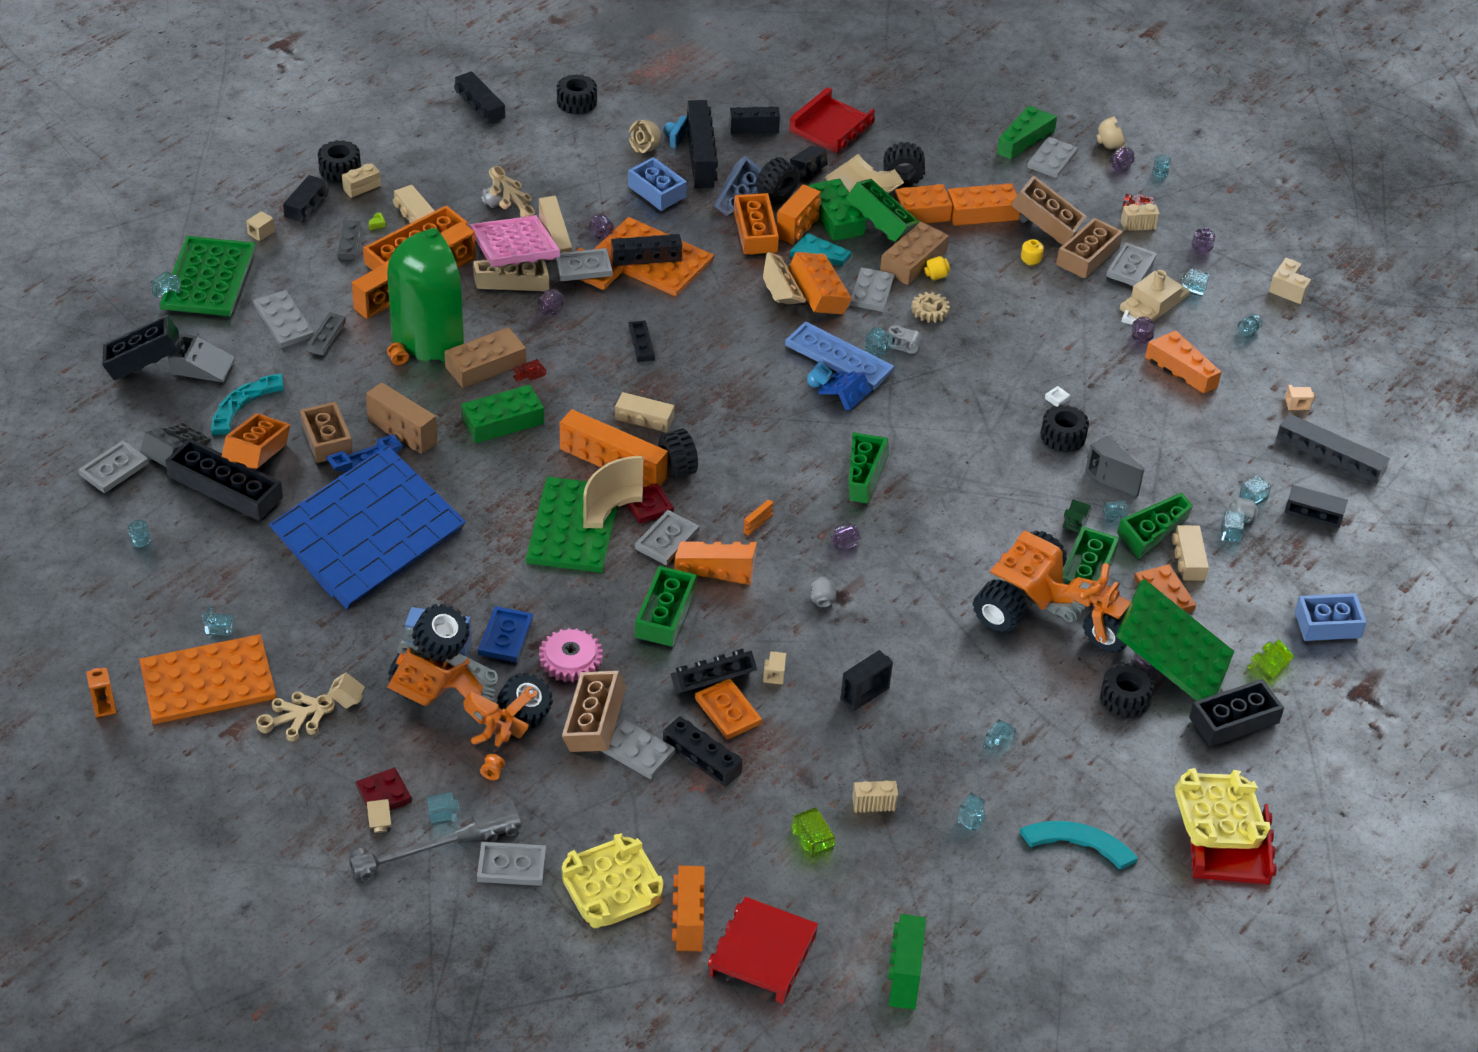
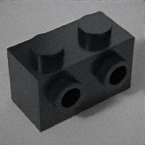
M810 146L790 158V163L798 168L802 178H808L828 165L826 149Z

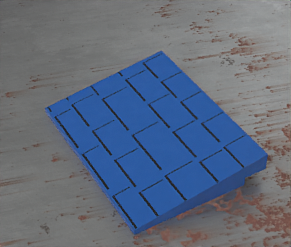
M386 445L272 521L269 526L331 598L336 597L347 610L461 530L466 521Z

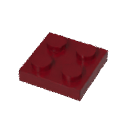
M658 483L643 487L642 502L626 504L639 524L660 518L667 510L674 513V507Z
M396 767L356 781V787L366 806L367 802L388 799L389 810H393L412 802V797Z

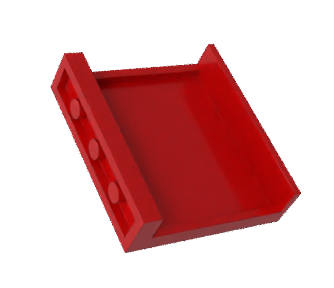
M826 87L790 117L789 131L838 153L874 123L875 109L870 110L867 114L832 98V89Z
M1265 804L1261 813L1264 822H1270L1271 825L1272 813L1269 812L1268 804ZM1270 829L1266 838L1259 848H1210L1202 845L1195 846L1191 842L1193 878L1270 885L1272 876H1276L1277 865L1273 863L1275 846H1272L1271 843L1274 838V830Z
M745 896L742 903L736 905L734 918L729 920L726 925L725 936L719 938L716 953H712L708 960L710 976L713 977L717 970L776 993V1001L784 1004L817 937L818 923Z

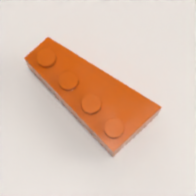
M1172 331L1148 342L1146 359H1153L1158 362L1157 365L1159 367L1168 368L1174 376L1186 379L1185 382L1202 393L1218 388L1221 371L1178 331Z
M680 541L675 556V570L702 577L751 585L755 571L757 542H750L749 545L741 544V542H733V544H722V542L706 544L705 542Z
M679 865L678 874H674L673 887H678V892H673V905H677V910H673L672 923H677V928H672V942H676V951H703L705 866Z

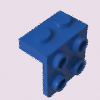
M839 371L833 374V377L818 389L819 394H839L845 410H851L872 391L864 372L856 371L849 373Z

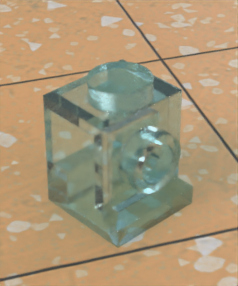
M874 327L866 334L864 350L879 358L889 350V335L884 333L882 328Z
M970 793L959 807L957 821L976 831L986 819V811L984 810L985 800Z

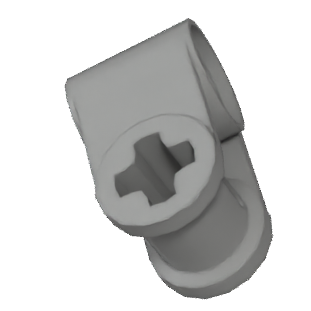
M894 325L888 330L889 338L886 341V345L891 349L913 354L919 348L922 335L918 331Z

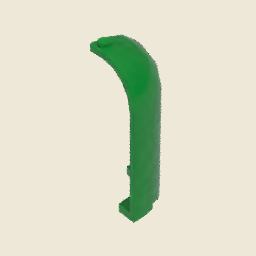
M431 228L405 239L394 250L389 259L387 278L392 343H402L407 353L416 356L418 360L430 362L433 359L445 362L446 350L464 344L461 281L457 264L449 245L438 229Z

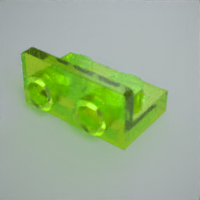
M1280 639L1274 643L1269 641L1261 648L1263 650L1261 653L1257 652L1250 658L1252 662L1247 667L1250 670L1256 666L1267 681H1270L1294 658V655Z

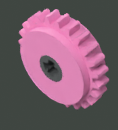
M570 628L567 630L560 629L558 633L552 632L551 637L547 636L546 641H542V647H539L540 666L543 667L544 672H549V677L555 676L557 681L561 679L563 682L571 681L574 683V681L579 680L581 672H596V669L599 670L600 664H602L603 650L601 649V643H598L597 638L593 639V634H586L585 630L579 631L577 628L575 630Z

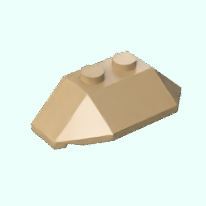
M768 252L766 254L763 279L766 287L772 294V298L778 303L782 302L785 304L807 302V299L789 271V266L784 263L782 256Z

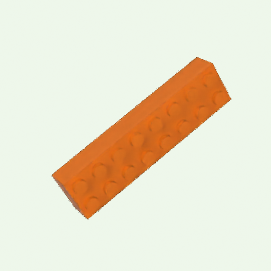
M459 222L441 232V235L452 251L457 268L476 258L475 231L466 224ZM388 262L351 282L354 309L366 319L390 307L387 278Z

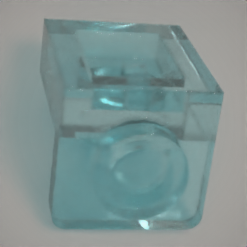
M168 271L163 272L151 281L152 294L157 298L170 289L177 293L181 291L179 278Z
M208 606L206 613L202 615V625H205L206 634L230 635L234 622L233 615L213 614L212 606Z
M999 719L986 734L984 748L991 751L1002 740L1012 743L1015 738L1016 728Z

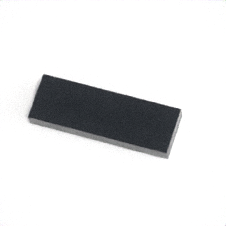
M646 320L628 322L637 362L655 361V354Z

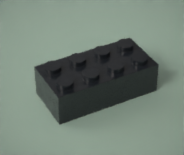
M165 315L104 344L102 365L114 381L124 378L134 371H139L145 366L157 363L160 359L172 356L179 351V330L170 317Z
M1260 679L1193 702L1189 718L1208 745L1212 747L1279 724L1284 706L1265 681Z

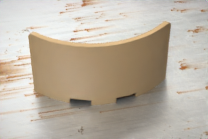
M859 154L825 176L827 181L840 178L849 193L857 182L867 179L874 180L887 193H890L904 183L895 169L876 172Z
M632 456L614 460L602 466L590 477L584 489L583 528H603L604 521L611 513L612 508L617 505L620 507L632 502H642L643 456Z

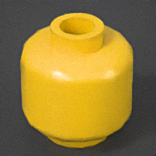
M1035 239L1024 242L1021 249V259L1027 265L1040 263L1044 253L1043 244Z
M942 256L928 259L926 261L927 267H924L926 277L930 276L933 281L947 277L948 272H950L949 263Z

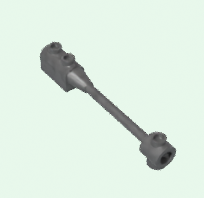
M511 800L472 812V823L449 835L377 857L372 852L367 853V850L364 848H358L350 854L349 858L353 876L355 879L361 878L362 881H369L374 877V873H377L378 866L455 841H480L485 839L486 842H494L497 840L498 835L506 833L509 837L514 836L518 833V829L521 828L518 812Z

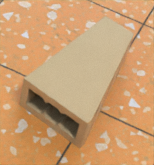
M556 196L539 198V220L559 248L560 253L572 252V245Z

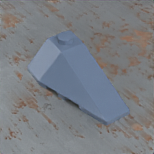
M746 156L737 161L728 175L714 207L728 216L734 211L735 195L757 194L756 180L762 168Z

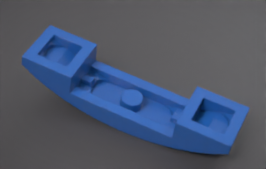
M392 434L377 439V445L348 455L341 451L326 456V459L335 471L347 472L386 445L395 453L402 449L403 445Z

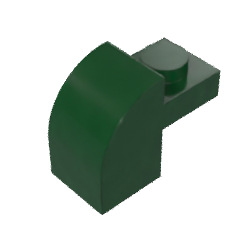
M1073 499L1069 510H1065V521L1062 527L1080 533L1082 526L1086 525L1090 516L1091 505Z

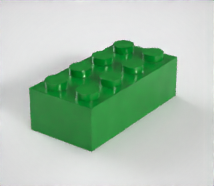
M840 178L809 185V187L821 191L819 219L833 242L865 235L866 218L858 208L851 206L850 201L846 199L849 191Z
M872 179L857 182L846 197L850 201L851 206L858 208L862 215L870 219L877 229L886 233L887 238L891 241H899L920 223L919 220Z
M531 385L461 404L462 421L475 444L544 424V407Z
M1082 526L1063 570V584L1069 585L1077 577L1097 582L1101 576L1102 565L1107 563L1111 566L1119 537Z
M663 566L658 567L635 621V638L673 647L696 592V574Z

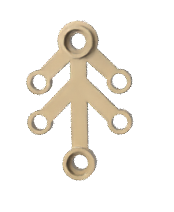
M500 166L491 167L489 174L493 180V186L489 189V192L496 197L501 192L499 185L501 184L503 187V199L499 202V205L503 209H508L511 205V197L520 209L521 217L533 216L535 210L532 206L528 205L532 198L529 194L519 191L522 188L521 183L505 176V171Z
M294 692L292 694V703L276 698L272 701L273 711L281 712L286 710L289 713L275 718L267 714L261 715L256 720L257 729L266 734L271 732L274 726L294 720L292 726L286 730L287 740L293 742L299 738L298 731L306 717L315 713L311 721L306 723V732L314 735L319 731L318 724L323 715L334 710L335 702L329 695L324 694L314 698L303 695L302 692ZM303 703H305V704H308V705H310V706L302 707V706H299V705H302Z

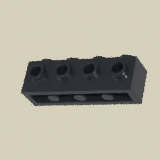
M472 71L455 77L454 89L456 93L463 97L464 101L480 115L481 119L490 124L505 118V104Z
M680 234L611 239L613 266L682 261Z
M743 649L732 651V656L725 657V654L713 657L714 661L707 663L705 659L695 662V667L688 668L687 665L675 668L676 672L671 673L675 692L689 691L756 671L757 667L752 651L744 652Z
M681 716L663 730L664 742L676 748L675 752L724 787L728 786L742 773L743 759L738 754L732 753L722 743L715 741L706 732L699 730L690 721L685 720Z

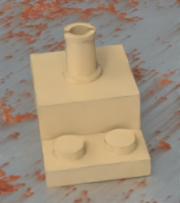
M1157 270L1133 286L1131 297L1120 304V310L1124 313L1125 310H1128V314L1136 319L1139 317L1141 319L1140 323L1148 326L1190 295V290L1168 277L1165 271Z

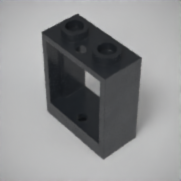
M878 650L843 673L840 699L853 711L857 710L890 688L893 661L890 657Z

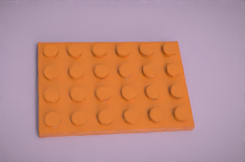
M627 217L594 249L607 248L609 259L612 261L611 239L669 234ZM682 241V261L623 265L622 273L677 297L714 260V254Z
M261 634L139 659L153 725L276 699V692Z

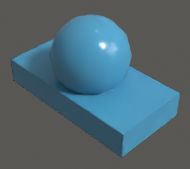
M681 115L677 123L668 122L664 125L663 133L670 138V147L675 148L686 132L687 116Z
M819 361L807 375V383L813 388H818L828 381L832 371Z

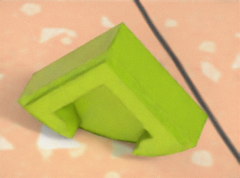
M381 212L374 214V217L369 220V230L386 227V222Z

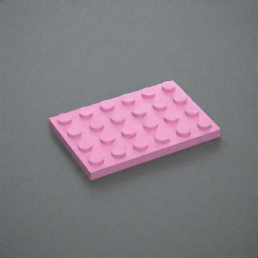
M537 215L470 224V228L475 231V240L489 264L493 267H502L505 264L518 265L526 261L533 263L540 259L553 260L555 257H560L559 248Z

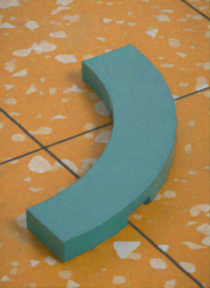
M282 374L261 377L258 381L248 382L231 392L219 404V409L213 416L211 434H229L235 416L246 404L262 395L284 391Z
M1045 821L1020 828L1019 831L1031 848L1045 843L1065 840L1073 844L1085 847L1090 846L1099 850L1100 854L1108 858L1119 870L1138 861V857L1120 840L1105 831L1086 824L1070 821Z

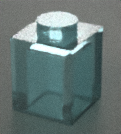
M1190 268L1187 274L1184 273L1181 283L1190 290L1191 294L1202 297L1207 288L1210 274Z
M1257 475L1242 484L1239 497L1253 500L1255 505H1258L1268 499L1271 485Z
M1224 512L1221 524L1222 540L1241 542L1244 532V513Z
M452 791L427 796V809L431 826L457 821L456 812H460L458 799L454 800Z

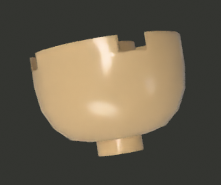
M1114 116L1102 121L1098 128L1099 134L1096 135L1099 144L1103 143L1110 150L1125 147L1121 128L1115 125L1117 120Z
M639 120L631 125L629 132L632 133L629 141L636 152H651L659 146L661 132L654 122Z

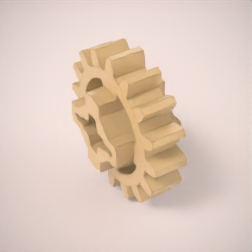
M925 292L924 295L919 293L918 297H914V301H912V313L915 314L916 318L921 317L920 321L926 319L927 323L930 321L937 323V319L943 321V317L947 318L950 309L949 301H946V297L941 298V294L934 295V292H931V294Z

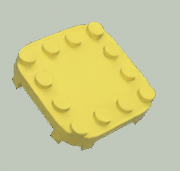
M1196 768L1188 769L1180 777L1175 785V795L1185 828L1191 837V842L1195 846L1252 849L1261 846L1270 830V822H1264L1255 795V791L1258 788L1255 781L1251 783L1247 778L1241 776V771L1233 770L1230 775L1197 773Z
M622 833L615 834L614 840L578 854L575 850L567 854L568 857L562 865L563 883L581 916L586 922L590 923L592 928L612 925L661 904L663 895L662 876H658L642 849L643 843L638 838L634 840L630 837H623Z

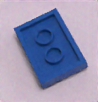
M495 606L479 645L478 655L517 663L533 621V613Z

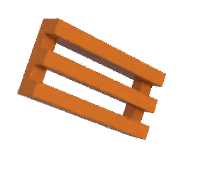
M768 499L744 519L743 533L749 536L773 516L772 506L774 502Z

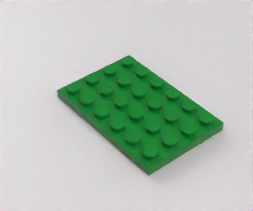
M186 236L161 299L160 309L231 316L256 249L255 242Z
M547 476L526 555V563L603 573L618 505L611 509V513L604 521L603 528H583V497L588 481Z
M1145 579L1139 583L1116 634L1118 639L1196 701L1218 694L1235 652Z

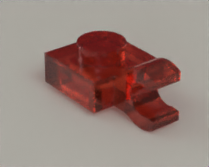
M1126 194L1124 200L1128 201H1124L1123 206L1153 204L1154 197L1137 194L1136 197Z
M538 359L513 368L516 375H513V378L516 381H521L527 377L529 380H533L546 375V369Z

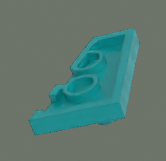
M809 233L790 250L791 257H794L796 252L822 253L827 256L831 264L843 266L851 257V251Z

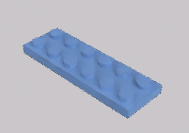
M806 321L785 340L786 346L817 362L821 361L825 366L837 372H864L872 390H875L894 371V366Z

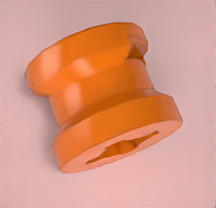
M393 343L387 349V354L394 365H402L407 362L409 354L402 343Z
M488 754L485 757V764L480 768L481 775L489 780H498L501 775L500 770L505 766L504 759L496 754Z

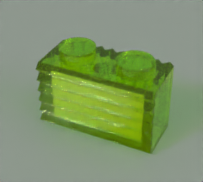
M817 807L793 815V822L791 823L792 832L800 837L803 850L808 851L811 857L834 849L835 835L829 829Z

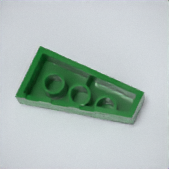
M1028 105L999 137L996 154L1012 159L1025 151L1026 147H1032L1037 140H1043L1047 134L1055 132L1057 116Z
M852 432L849 474L850 501L868 504L889 456L888 438Z
M1181 492L1122 518L1116 533L1139 560L1177 528V525L1183 524L1188 519L1193 505Z
M900 914L899 922H894L893 935L897 937L893 936L891 950L895 951H891L890 965L893 966H889L888 980H892L889 1006L916 1009L926 917Z

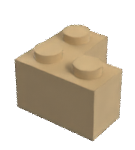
M1285 258L1272 277L1269 292L1301 304L1308 294L1311 279L1299 275L1301 263Z

